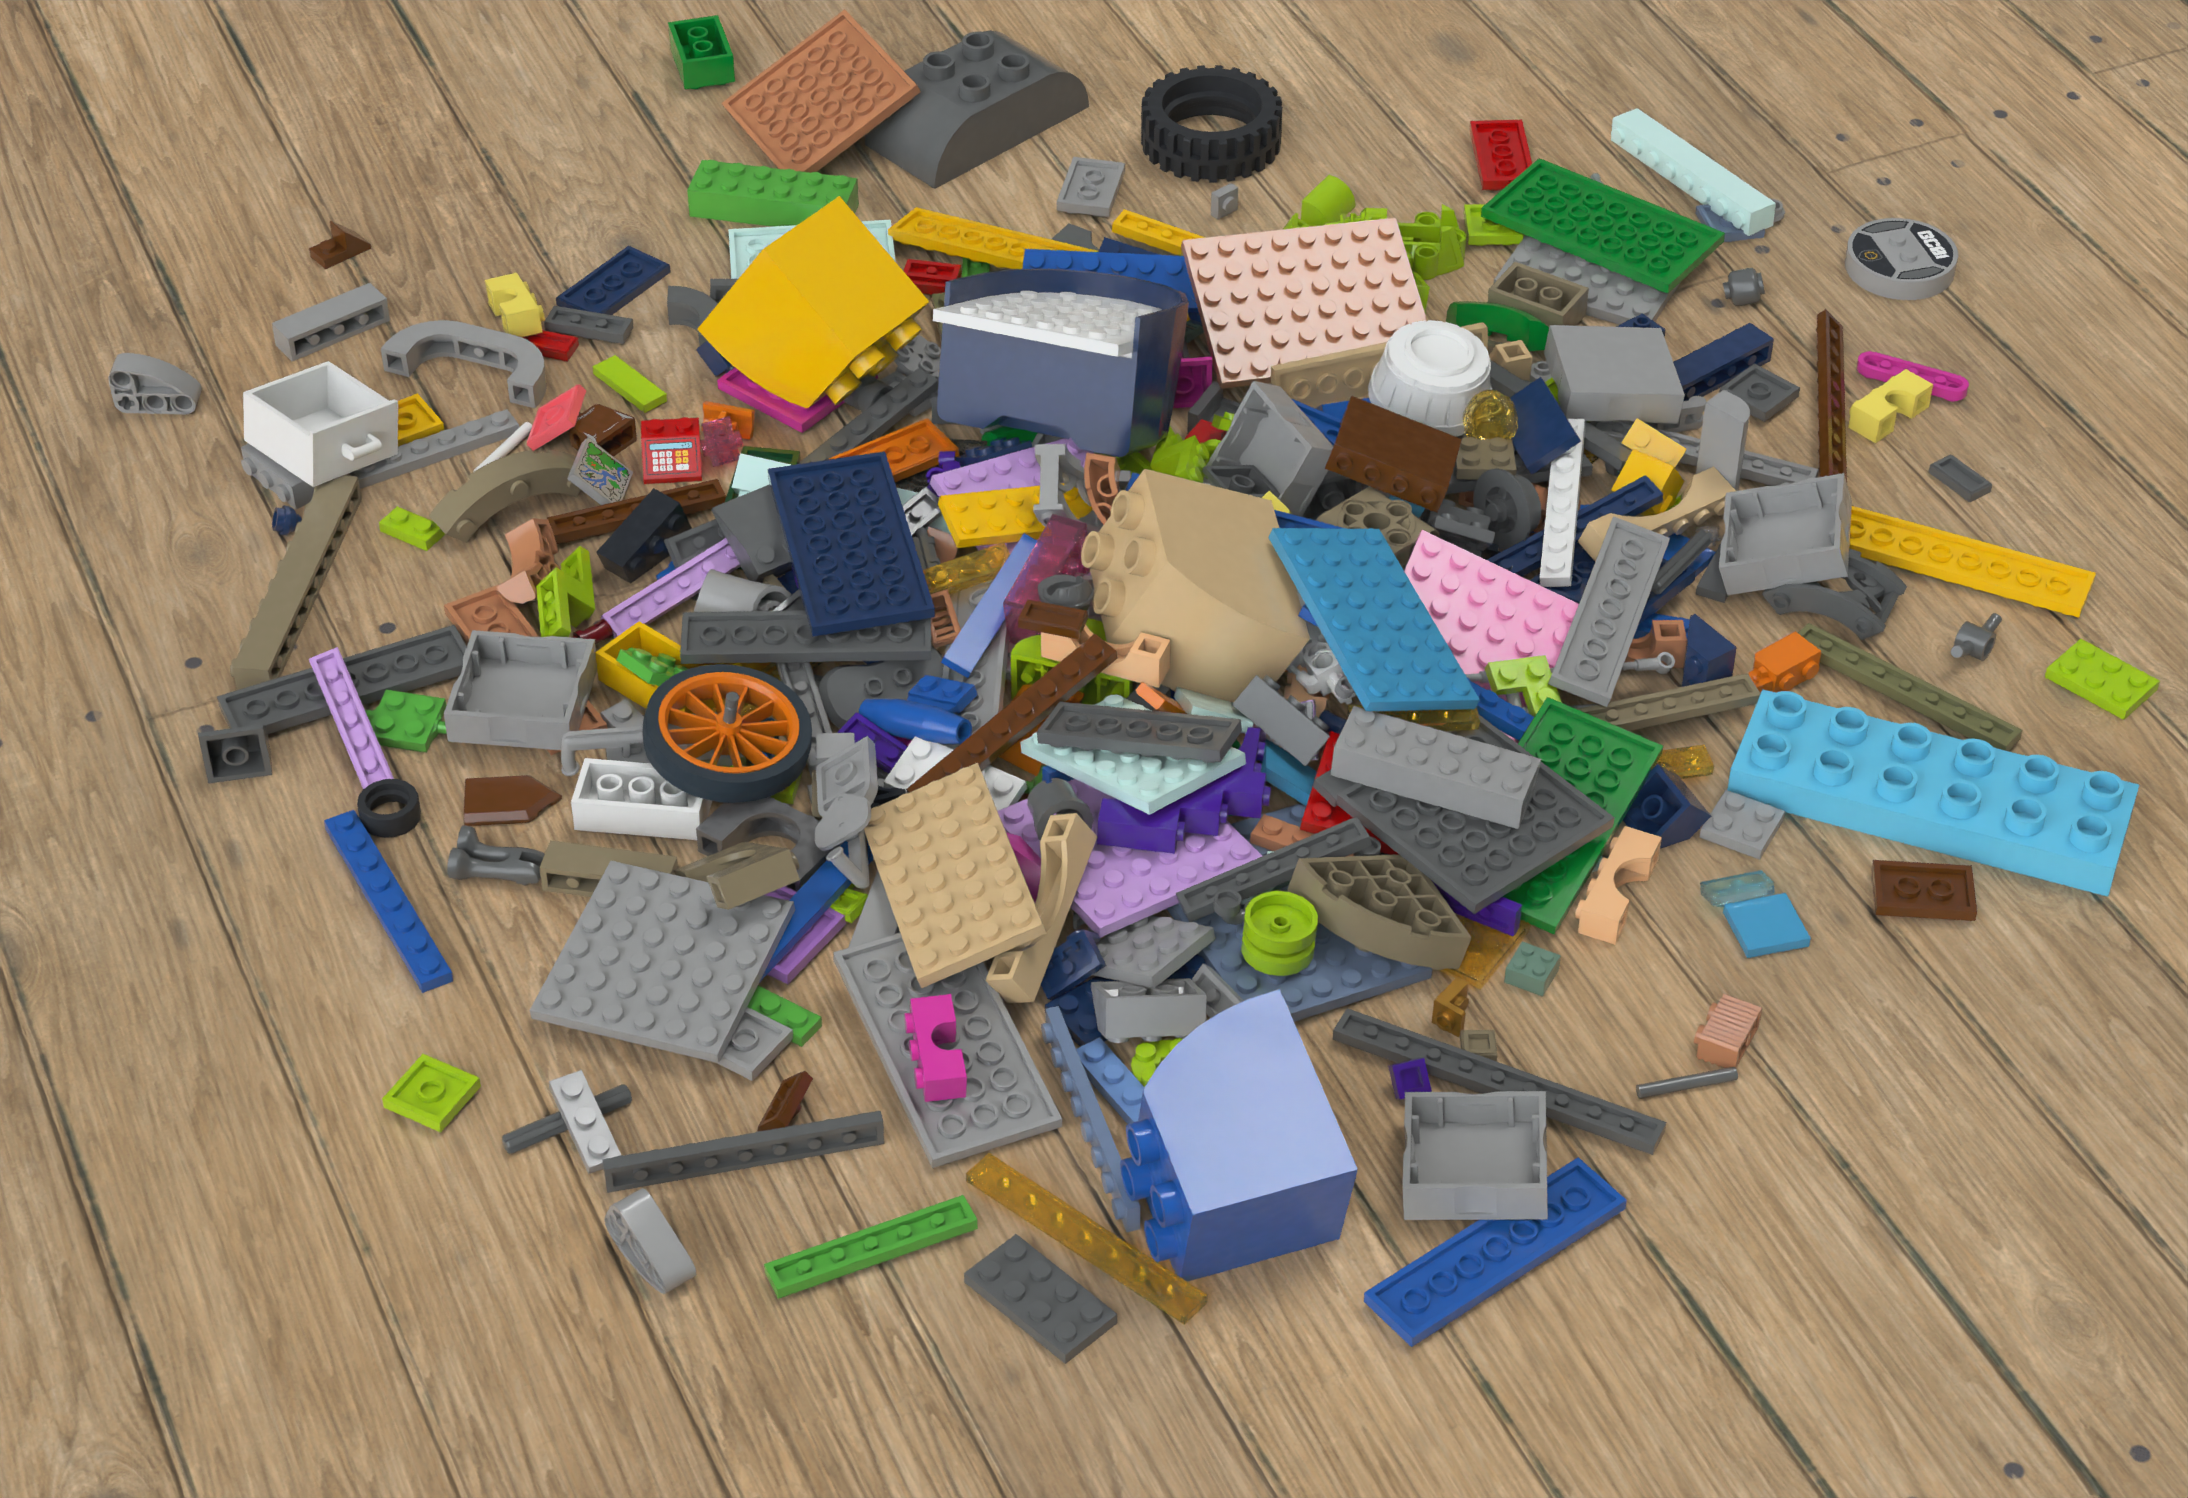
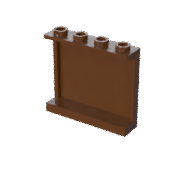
M1351 396L1341 419L1340 428L1325 469L1438 513L1449 487L1462 439Z

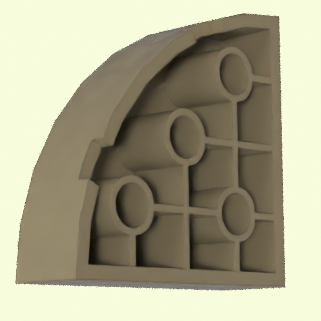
M1399 854L1299 858L1287 889L1289 892L1302 896L1309 901L1318 914V922L1337 936L1354 944L1357 949L1403 963L1430 967L1434 970H1443L1444 968L1459 969L1472 938L1431 879Z

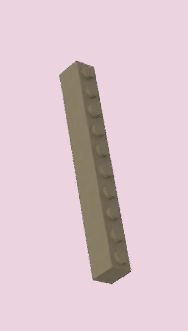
M343 475L314 487L312 500L306 504L302 521L296 525L293 540L287 544L284 559L278 563L275 578L269 582L266 597L261 599L257 616L251 620L247 637L243 638L240 643L238 656L231 662L230 674L235 679L237 690L281 677L362 500L358 477Z

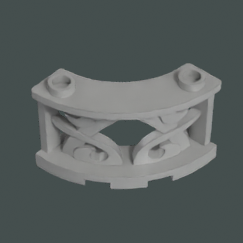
M1035 444V458L1040 465L1039 504L1033 506V512L1041 524L1050 531L1064 538L1084 543L1088 534L1092 531L1099 532L1103 524L1097 518L1094 510L1085 517L1077 519L1065 501L1063 494L1076 487L1084 502L1091 506L1085 487L1084 467L1081 466V460L1074 457L1068 451L1066 444ZM1120 471V491L1126 490L1131 478V471Z

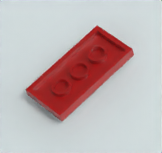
M1522 119L1470 121L1469 130L1482 190L1497 191L1504 189L1532 165Z

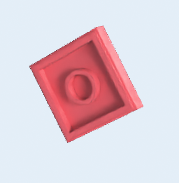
M580 384L538 408L526 444L533 451L575 426L586 394V390Z

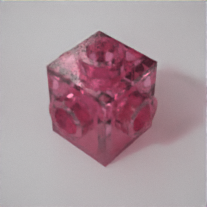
M730 416L702 423L705 439L700 440V445L704 457L710 456L713 467L738 461L740 456L739 448L744 447L740 430H734Z

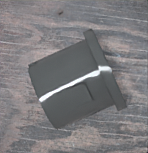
M1052 778L1050 783H1046L1044 780L1031 790L1027 806L1033 817L1035 831L1040 841L1050 815L1055 813L1056 815L1077 813L1089 828L1092 829L1093 816L1090 808L1081 799H1078L1072 786L1066 780Z

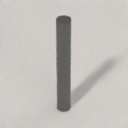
M1729 1067L1636 1085V1093L1640 1099L1734 1081L1738 1079V1072L1736 1067Z

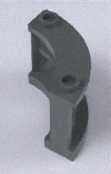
M1849 548L1848 577L1841 578L1846 580L1852 591L1837 592L1822 587L1816 581L1803 584H1785L1772 589H1765L1762 595L1779 615L1799 611L1821 614L1842 623L1863 640L1884 631L1886 627L1885 622L1898 596L1904 594L1907 586L1894 572L1877 561L1874 564L1860 557L1861 552Z

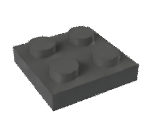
M1754 363L1722 386L1719 392L1726 390L1741 398L1748 405L1750 414L1765 422L1799 397L1800 387Z

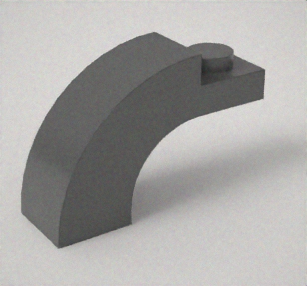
M668 286L667 308L669 325H684L695 329L699 333V346H701L707 339L698 331V327L717 306L716 301L707 294L692 288Z

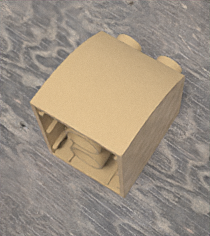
M1144 469L1129 491L1121 490L1116 495L1111 507V516L1099 532L1092 531L1088 534L1082 547V564L1084 567L1090 568L1094 584L1092 607L1096 614L1101 615L1107 642L1127 644L1134 641L1141 632L1169 639L1170 669L1161 684L1173 691L1180 687L1234 702L1256 675L1263 679L1267 674L1276 682L1310 640L1305 620L1298 616L1302 608L1296 586L1268 538L1272 528H1279L1272 500Z

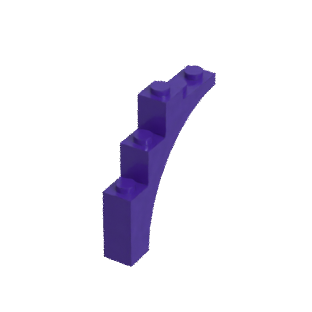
M1247 728L1243 743L1238 749L1245 753V765L1150 815L1118 799L1102 798L1097 823V845L1175 854L1177 841L1184 840L1185 832L1218 836L1220 823L1226 824L1228 815L1261 819L1263 806H1269L1271 787L1265 786L1266 773L1261 772L1262 764L1257 763V761L1264 760L1266 742H1260L1261 728Z

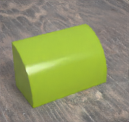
M1328 175L1302 200L1301 221L1309 226H1321L1327 222L1340 221V214L1347 215L1356 207L1352 191L1342 180Z

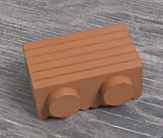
M1723 994L1718 1004L1715 1002L1711 1004L1706 1021H1708L1706 1026L1700 1024L1694 1038V1043L1698 1044L1696 1057L1699 1060L1703 1059L1705 1062L1709 1061L1711 1064H1716L1718 1067L1737 1068L1759 1028L1762 1007Z

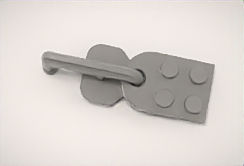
M668 724V730L685 729L679 726ZM643 726L579 730L565 733L561 739L562 773L565 776H573L580 770V765L575 760L576 750L605 748L607 760L650 763L643 744ZM693 743V744H682V745H678V746H679L682 750H685V749H687L688 747L694 745L695 743ZM712 749L696 759L710 763L715 751ZM738 752L742 766L746 765V757ZM721 755L716 766L729 767L733 765L730 755Z
M868 736L816 766L818 812L822 819L815 828V844L820 850L827 851L847 841L849 858L843 853V847H837L827 855L826 859L831 861L845 877L861 889L869 886L867 837L864 828L871 819V805L878 791L875 743Z

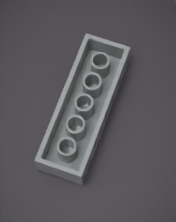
M1354 706L1334 746L1331 775L1519 829L1536 789L1541 759L1374 711H1365L1363 708Z

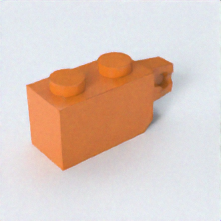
M1795 631L1756 652L1753 670L1748 674L1760 693L1762 689L1776 693L1790 691L1798 684L1810 680L1818 674L1821 650Z

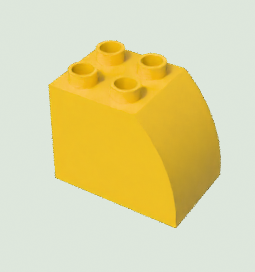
M838 196L765 247L698 327V331L736 369L772 394L804 408L811 407L825 395L837 405L862 384L860 379L868 373L875 377L887 368L899 356L896 352L909 344L923 330L914 318L929 301L844 200Z

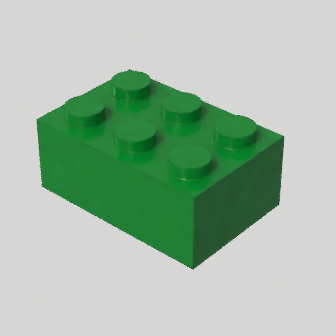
M718 15L668 22L670 50L684 89H699L711 85L721 86L735 82L733 53Z

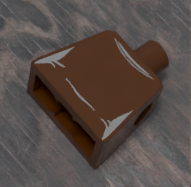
M600 404L593 405L583 413L579 412L575 426L569 429L570 443L577 451H579L581 443L586 438H590L614 457L637 441L635 418Z

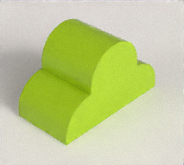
M1088 618L1086 626L1089 630L1107 642L1103 623ZM1041 635L1021 640L1011 651L1012 700L1022 685L1034 684L1059 663V661L1041 657ZM1099 673L1079 690L1085 694L1081 704L1095 705L1103 701L1107 696L1115 694L1127 698L1133 691V681Z

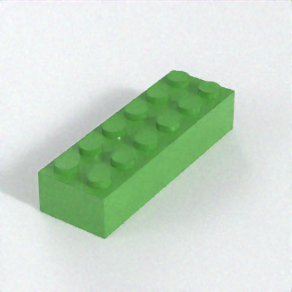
M702 160L687 189L690 217L772 227L798 225L838 196L844 200L854 213L859 205L857 178L844 175H826L819 172H801L793 169H776L767 166L743 165L742 163H725L716 160Z

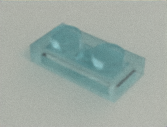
M1762 870L1700 882L1701 895L1712 906L1724 907V904L1775 894L1774 881Z

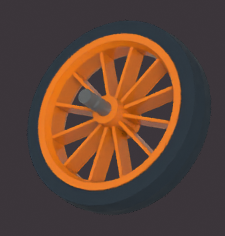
M726 664L705 665L682 671L667 679L655 690L648 702L644 715L643 744L647 758L654 769L666 781L690 795L711 801L726 803L750 802L764 799L783 791L800 776L806 766L811 750L812 723L809 712L800 697L790 687L775 677L743 666ZM713 699L717 714L702 701ZM745 703L758 707L741 717L740 714ZM684 707H687L694 714H690L680 710ZM769 716H772L774 719L777 720V721L761 722L762 720L768 718ZM668 724L679 726L685 729L668 730ZM786 736L787 742L771 737ZM693 743H695L694 745L688 747V748L685 749V750H682V749L678 746V745H682V744H693ZM712 749L715 751L710 763L696 759ZM761 751L777 756H775L772 759H769ZM738 752L754 765L742 767ZM721 755H730L733 767L716 765Z

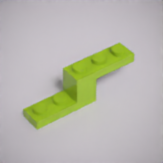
M1170 426L1166 438L1156 444L1150 466L1156 472L1203 483L1204 474L1202 470L1204 466H1207L1210 456L1205 444L1199 443L1195 435L1183 440L1178 433H1174Z
M581 546L561 563V570L557 567L554 568L536 585L541 637H569L571 625L576 628L594 613L595 601L590 554L588 550Z

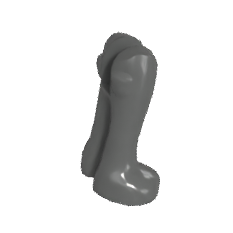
M462 825L458 834L457 848H452L449 854L447 874L449 878L458 880L480 877L514 881L524 886L529 883L536 884L541 879L539 867L545 853L524 847H497L479 842L475 828Z

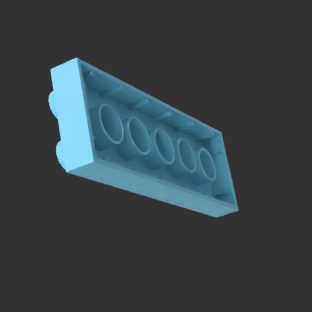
M1762 689L1730 769L1727 790L1793 815L2108 897L2132 816L2139 784L2121 780L2117 775L2107 771L2088 772L2060 765L2044 755L2025 756L1993 748L1988 742L1980 739L1961 740L1930 732L1926 727L1917 723L1898 724L1867 716L1863 711L1854 707L1835 708L1807 701L1794 692L1781 691L1776 693Z

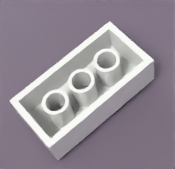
M590 758L584 759L571 800L574 830L697 840L696 828L708 818L712 804L711 800L690 795L670 784L654 769L651 763Z

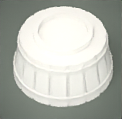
M1431 320L1407 324L1397 330L1388 340L1384 353L1375 366L1368 385L1369 399L1374 405L1455 437L1469 433L1486 421L1491 410V361L1488 351L1477 336H1474L1473 333L1464 328H1460L1458 325Z

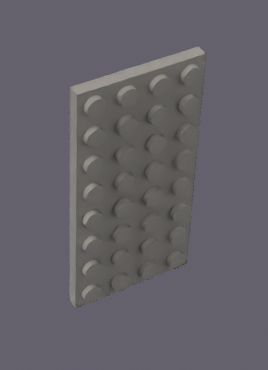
M901 933L833 952V961L932 1168L1062 1127V1117L999 993L985 981L988 971L983 962L921 988ZM951 994L956 1017V1042L943 1043L937 1047L944 1050L962 1049L967 1075L966 1097L925 1102L923 1089H916L914 1068H918V1062L911 1061L909 1040H913V1034L906 1033L904 1013H910L911 998Z

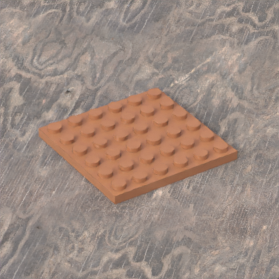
M844 9L721 104L777 169H793L795 171L812 173L826 166L882 121L911 101L921 91L917 84Z

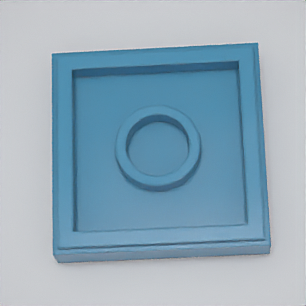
M1266 739L1264 741L1266 742L1264 760L1260 761L1262 764L1261 772L1266 773V781L1307 806L1317 771L1308 765H1303L1294 756Z
M1786 893L1724 904L1723 914L1747 958L1809 947L1811 938Z

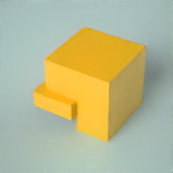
M1633 449L1611 491L1615 492L1646 475L1663 493V502L1638 514V516H1653L1670 510L1675 504V499L1685 481L1674 466Z

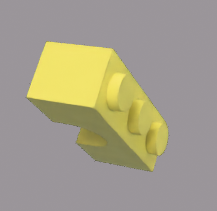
M517 273L485 280L489 306L495 316L501 315L503 329L506 333L519 337L542 333L541 322L545 321L543 308L541 305H537L535 295L530 293L526 281L522 282Z
M1905 369L1852 404L1849 411L1850 421L1848 428L1877 443L1894 431L1897 413L1912 419L1929 407L1933 384Z

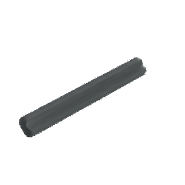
M1703 529L1699 530L1658 570L1650 592L1653 591L1656 595L1661 594L1712 543L1710 539L1712 537L1711 532L1706 533Z
M625 1084L594 1096L602 1115L625 1106L632 1101L631 1092ZM560 1111L504 1134L502 1136V1144L508 1154H513L568 1129Z

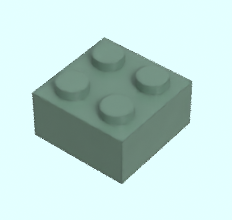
M1522 941L1506 967L1504 983L1543 997L1559 971L1561 955Z

